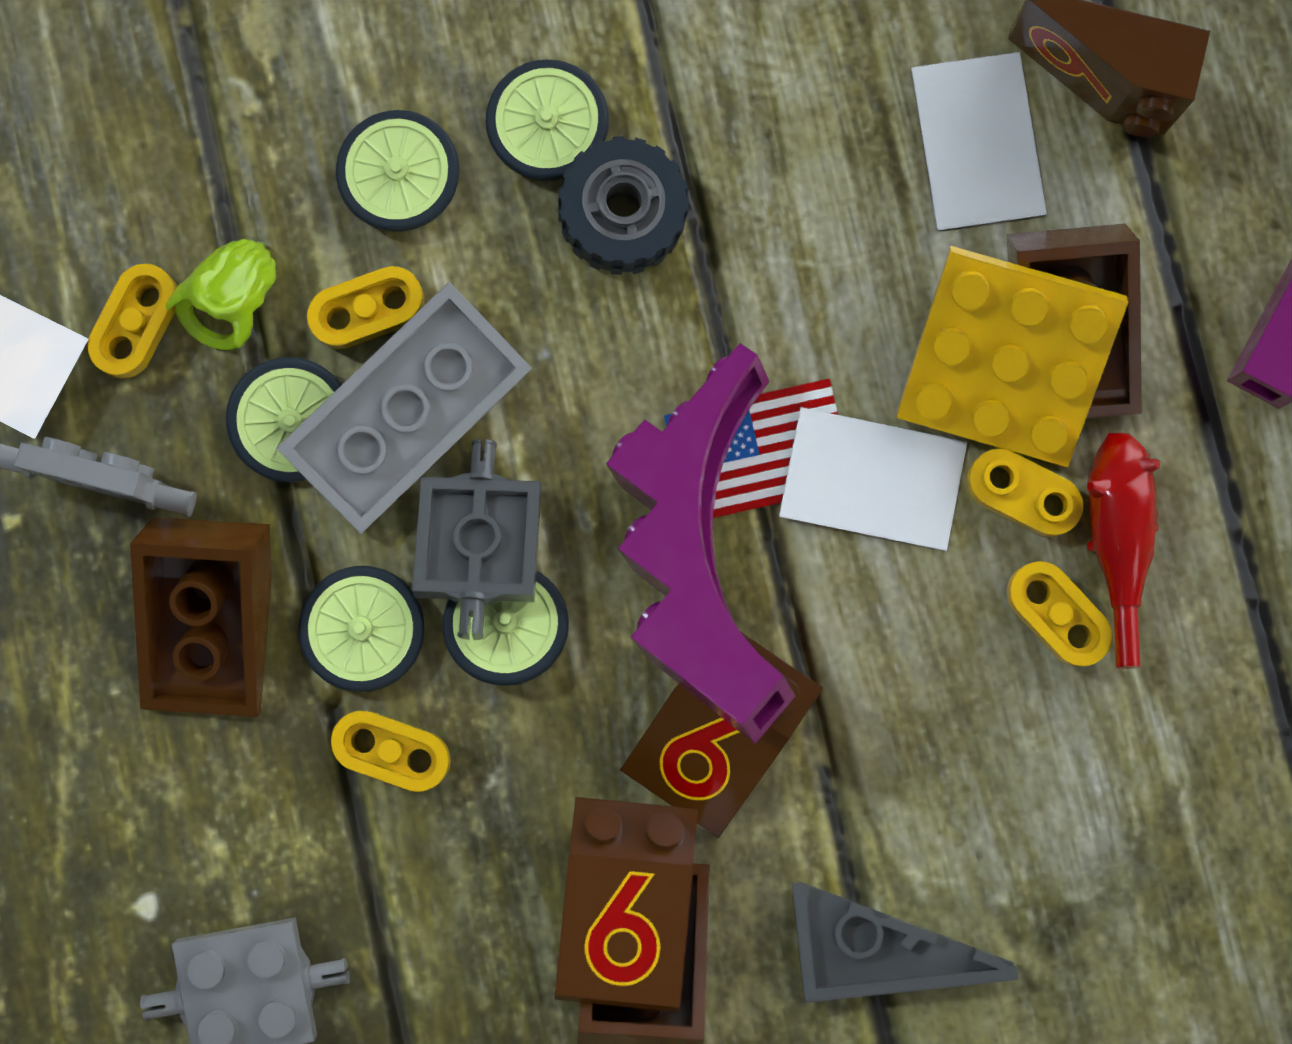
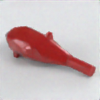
M1108 433L1097 451L1087 478L1093 538L1087 543V550L1096 553L1105 577L1114 614L1117 669L1141 668L1138 608L1141 605L1146 576L1154 556L1155 533L1158 531V510L1156 507V487L1153 472L1160 468V462L1158 459L1150 458V454L1129 433Z

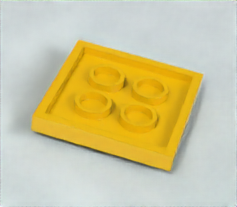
M950 246L902 393L896 418L1069 467L1128 305L1127 296Z

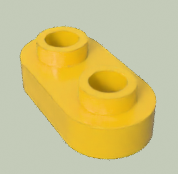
M138 264L127 269L118 279L88 339V353L92 362L106 374L115 378H130L141 373L149 364L175 313V307L173 306L167 310L166 304L177 288V284L163 269L152 264ZM152 288L158 289V301L152 306H143L141 299L144 292ZM124 340H130L132 343L130 355L124 359H117L115 356L117 344Z
M397 266L384 267L319 292L312 299L308 307V325L311 332L322 344L333 349H347L402 328L424 306V292L419 281L410 271ZM393 291H401L406 296L405 303L398 309H390L385 305L386 297ZM339 311L348 312L350 314V322L347 327L341 330L333 329L331 327L332 316Z
M989 450L979 456L968 470V491L979 505L1038 535L1054 537L1066 533L1076 526L1082 516L1083 499L1080 491L1071 481L1010 450ZM1002 468L1007 471L1010 477L1007 488L1000 489L991 483L990 473L992 469ZM1047 495H1055L1061 499L1063 510L1059 516H1052L1046 512L1044 500Z
M1037 561L1024 565L1013 573L1007 585V600L1011 609L1058 660L1067 665L1079 667L1095 664L1105 657L1112 643V629L1107 618L1060 568L1048 562ZM1031 582L1042 584L1046 590V597L1040 604L1031 602L1027 597V587ZM1074 625L1082 627L1087 635L1086 643L1081 648L1072 646L1068 640V632Z
M355 711L345 715L338 721L331 736V747L334 756L344 767L409 791L421 792L436 787L445 779L450 769V752L445 742L439 736L372 711ZM362 729L371 731L375 738L373 748L366 753L361 752L355 746V736ZM417 749L426 750L431 756V765L425 772H418L411 766V755Z

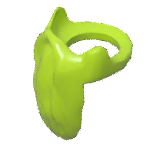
M241 239L223 245L199 263L192 274L178 285L169 298L166 309L169 310L174 306L179 322L190 335L202 344L226 351L238 349L250 338L253 328V312L264 303L267 291L276 280L275 260L271 258V252L265 248L263 242ZM193 306L208 313L215 319L228 321L232 324L234 332L232 334L220 335L208 330L195 316Z

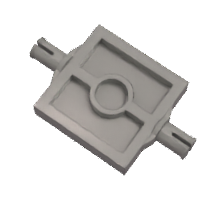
M44 437L42 448L22 442L19 448L0 443V468L24 474L25 478L33 479L36 475L63 484L146 504L147 509L150 510L159 508L184 514L187 517H190L194 511L197 498L196 492L173 488L162 483V481L153 479L155 469L140 464V461L103 452L101 462H97L98 454L83 450L81 446L49 437Z
M295 917L177 939L172 943L178 975L176 990L142 995L140 1006L141 1009L146 1008L142 1012L145 1021L180 1014L181 1020L188 1030L190 1044H304L314 1042L317 1037L312 1008L315 989L349 984L350 973L349 970H346L348 967L346 958L315 965L310 964L309 958L301 947Z

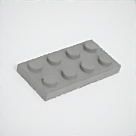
M448 282L276 449L362 534L506 395L532 367L470 302Z

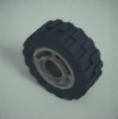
M624 136L613 137L612 140L602 142V140L591 144L590 149L585 152L581 151L574 157V164L571 168L567 167L562 177V186L559 188L558 219L561 222L562 235L566 243L570 242L573 247V253L580 260L584 258L590 263V267L599 271L602 268L616 275H622V272L631 271L633 274L644 272V268L650 265L655 267L663 261L665 254L671 253L674 250L680 235L683 233L688 214L689 201H687L686 197L688 187L686 180H682L679 174L680 167L675 160L671 161L665 155L666 151L657 145L656 147L648 145L646 140L635 137V140L624 139ZM628 196L637 203L639 210L631 216L620 217L609 210L607 203L613 197Z

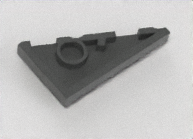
M801 881L791 882L805 1003L1018 980L1017 967L1010 960Z

